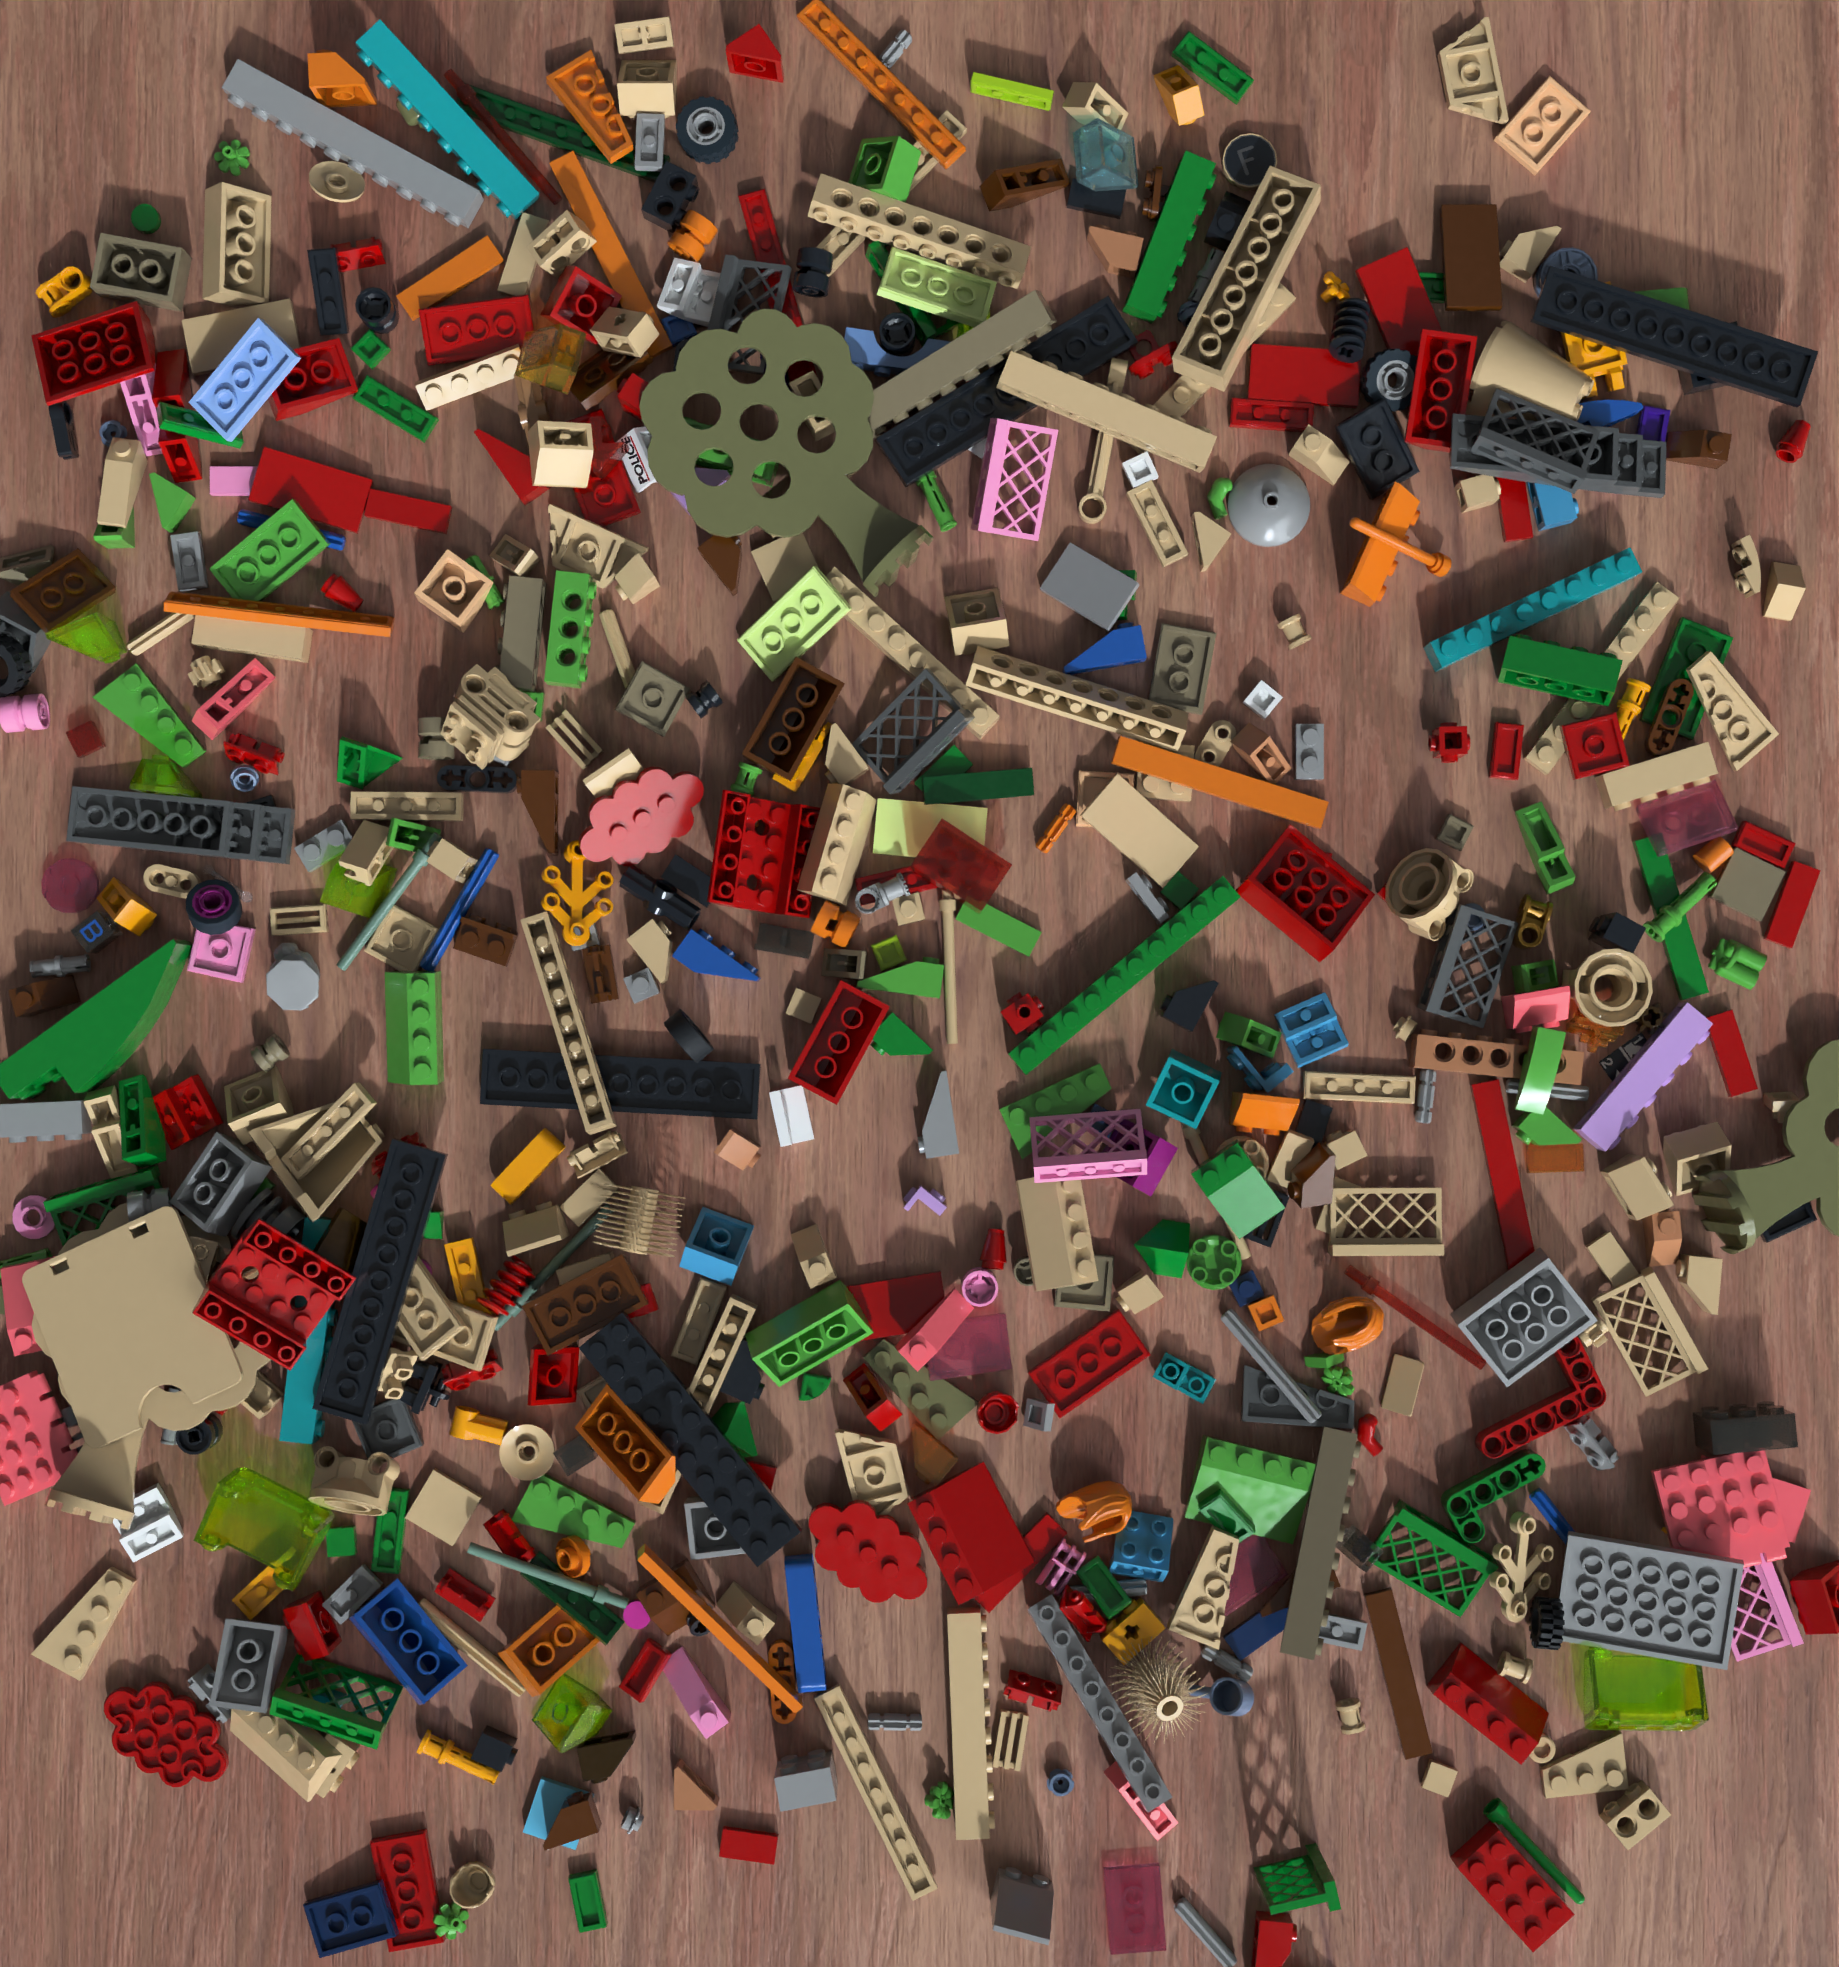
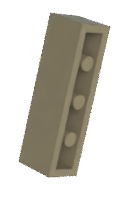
M509 576V583H505L503 589V598L507 600L506 611L502 610L500 625L504 627L503 638L498 640V654L501 655L500 665H496V668L507 677L508 681L517 690L536 692L547 586L546 582L540 578Z

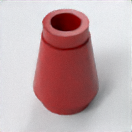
M1796 420L1776 445V456L1780 460L1794 463L1803 456L1811 428L1810 424L1804 420Z
M333 573L321 588L325 598L352 612H356L364 601L342 575L338 577Z
M988 1229L979 1259L982 1261V1268L1004 1269V1263H1007L1005 1230Z

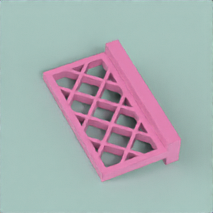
M990 418L971 525L972 530L1038 541L1058 430L999 418ZM1010 427L1018 428L1025 437L1015 447L1008 440ZM1026 430H1028V431H1034V433H1032L1031 435H1028V433L1026 432ZM1040 433L1050 434L1048 446L1039 452L1032 439ZM1028 443L1036 455L1026 463H1023L1016 451ZM1012 454L1020 467L1008 475L1003 468V463ZM1039 459L1044 467L1043 474L1034 480L1027 467ZM1023 471L1031 483L1018 491L1011 479ZM1008 482L1015 495L1003 503L998 496V491L1002 485ZM1034 487L1039 495L1038 502L1029 508L1022 495ZM1018 498L1026 511L1013 519L1006 507ZM1003 510L1010 523L1002 529L993 528L994 515ZM1027 515L1034 522L1032 534L1023 533L1017 525V522ZM1013 526L1016 531H1010L1008 529Z
M1141 1109L1029 1117L1035 1183L1147 1175V1153ZM1124 1119H1136V1125L1130 1131L1121 1126L1120 1123ZM1097 1121H1104L1109 1125L1102 1133L1091 1127ZM1071 1123H1076L1081 1127L1074 1135L1063 1128ZM1048 1125L1053 1130L1044 1137L1036 1131V1126ZM1114 1129L1124 1135L1117 1143L1107 1138ZM1086 1131L1096 1137L1089 1146L1079 1140ZM1058 1133L1068 1139L1061 1148L1051 1142ZM1130 1139L1139 1145V1150L1126 1151L1122 1146ZM1102 1141L1111 1149L1108 1152L1098 1153L1094 1148ZM1073 1144L1083 1150L1078 1155H1070L1065 1152ZM1045 1146L1055 1152L1051 1157L1038 1158V1153Z
M1760 1553L1762 1564L1754 1565L1755 1570L1750 1567L1743 1568L1741 1584L1747 1572L1758 1576L1760 1582L1755 1592L1740 1586V1590L1752 1595L1747 1609L1737 1605V1610L1743 1612L1744 1615L1739 1625H1734L1736 1632L1732 1637L1731 1649L1736 1661L1790 1644L1793 1647L1804 1644L1773 1563H1766L1763 1553ZM1762 1588L1765 1593V1596L1760 1594ZM1758 1598L1769 1603L1770 1608L1765 1618L1751 1612ZM1772 1615L1774 1616L1776 1623L1770 1620ZM1749 1616L1763 1622L1757 1635L1743 1629ZM1768 1624L1779 1629L1781 1639L1770 1642L1762 1638ZM1741 1633L1755 1639L1750 1649L1739 1652L1736 1642Z

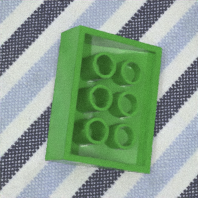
M1203 1435L1184 1517L1212 1524L1200 1512L1198 1503L1221 1489L1255 1526V1533L1253 1535L1293 1544L1311 1491L1316 1464L1307 1460Z

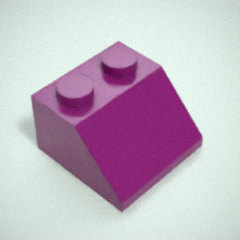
M1127 1119L1120 1123L1128 1131L1136 1125ZM1143 1128L1147 1153V1175L1121 1176L1117 1178L1152 1196L1178 1148ZM1114 1130L1110 1140L1117 1143L1124 1135ZM1129 1139L1122 1148L1126 1151L1139 1150V1145ZM1106 1145L1102 1153L1108 1152L1111 1148Z

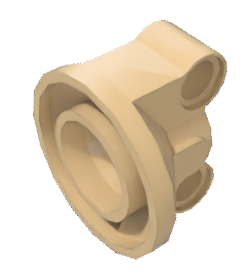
M1421 849L1412 852L1402 859L1391 872L1386 885L1385 900L1390 911L1406 922L1411 932L1432 941H1437L1445 933V918L1451 915L1457 908L1459 894L1470 889L1474 875L1470 869L1459 866L1438 849Z
M1618 948L1599 950L1587 956L1577 969L1563 970L1561 986H1570V999L1575 1000L1580 1012L1594 1023L1606 1027L1625 1026L1638 1019L1649 1006L1653 993L1652 977L1645 963L1631 952ZM1600 976L1608 978L1613 984V993L1605 1001L1599 999L1594 990L1595 982Z
M324 1446L316 1452L314 1456L315 1472L308 1496L310 1502L345 1513L369 1516L387 1514L393 1482L400 1473V1466L396 1460L383 1452L372 1454L368 1460L346 1457L330 1446ZM335 1457L334 1463L327 1467L328 1461ZM387 1462L386 1469L379 1473L380 1466Z

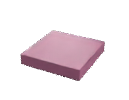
M235 925L231 930L216 935L205 934L196 929L187 971L244 983L256 929Z

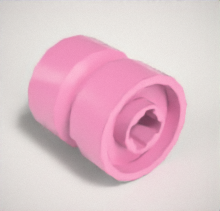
M40 693L24 695L23 699L20 696L1 697L0 723L6 733L24 731L26 727L32 730L48 729L50 711L45 696Z
M975 1267L967 1271L962 1278L963 1296L973 1306H987L996 1298L998 1284L990 1270Z

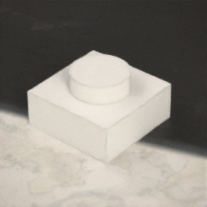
M1147 451L1122 463L1132 489L1150 480L1154 481L1159 477Z
M1261 680L1243 703L1265 720L1283 697Z

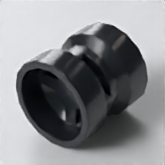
M708 680L700 685V689L697 692L691 691L685 696L701 719L708 714V709L712 707L717 708L723 704V701Z

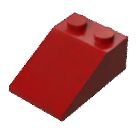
M340 338L293 349L301 359L270 395L268 401L275 420L279 421L302 415L358 392V387Z

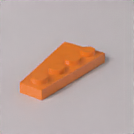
M592 50L546 76L548 86L610 164L633 151L632 140L620 114H618L612 95L608 91L604 77L595 62Z

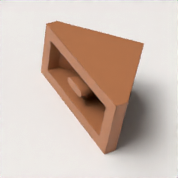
M680 1758L674 1769V1810L713 1811L718 1806L719 1797Z

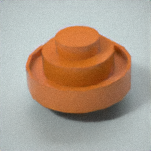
M575 1535L562 1538L556 1546V1559L561 1571L568 1577L576 1578L584 1575L589 1570L591 1553L585 1542Z

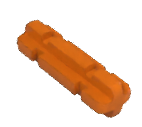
M1067 803L1059 810L1060 814L1054 817L1043 833L1044 836H1041L1036 843V848L1045 854L1053 846V841L1056 842L1068 825L1067 821L1071 820L1076 813L1075 808Z

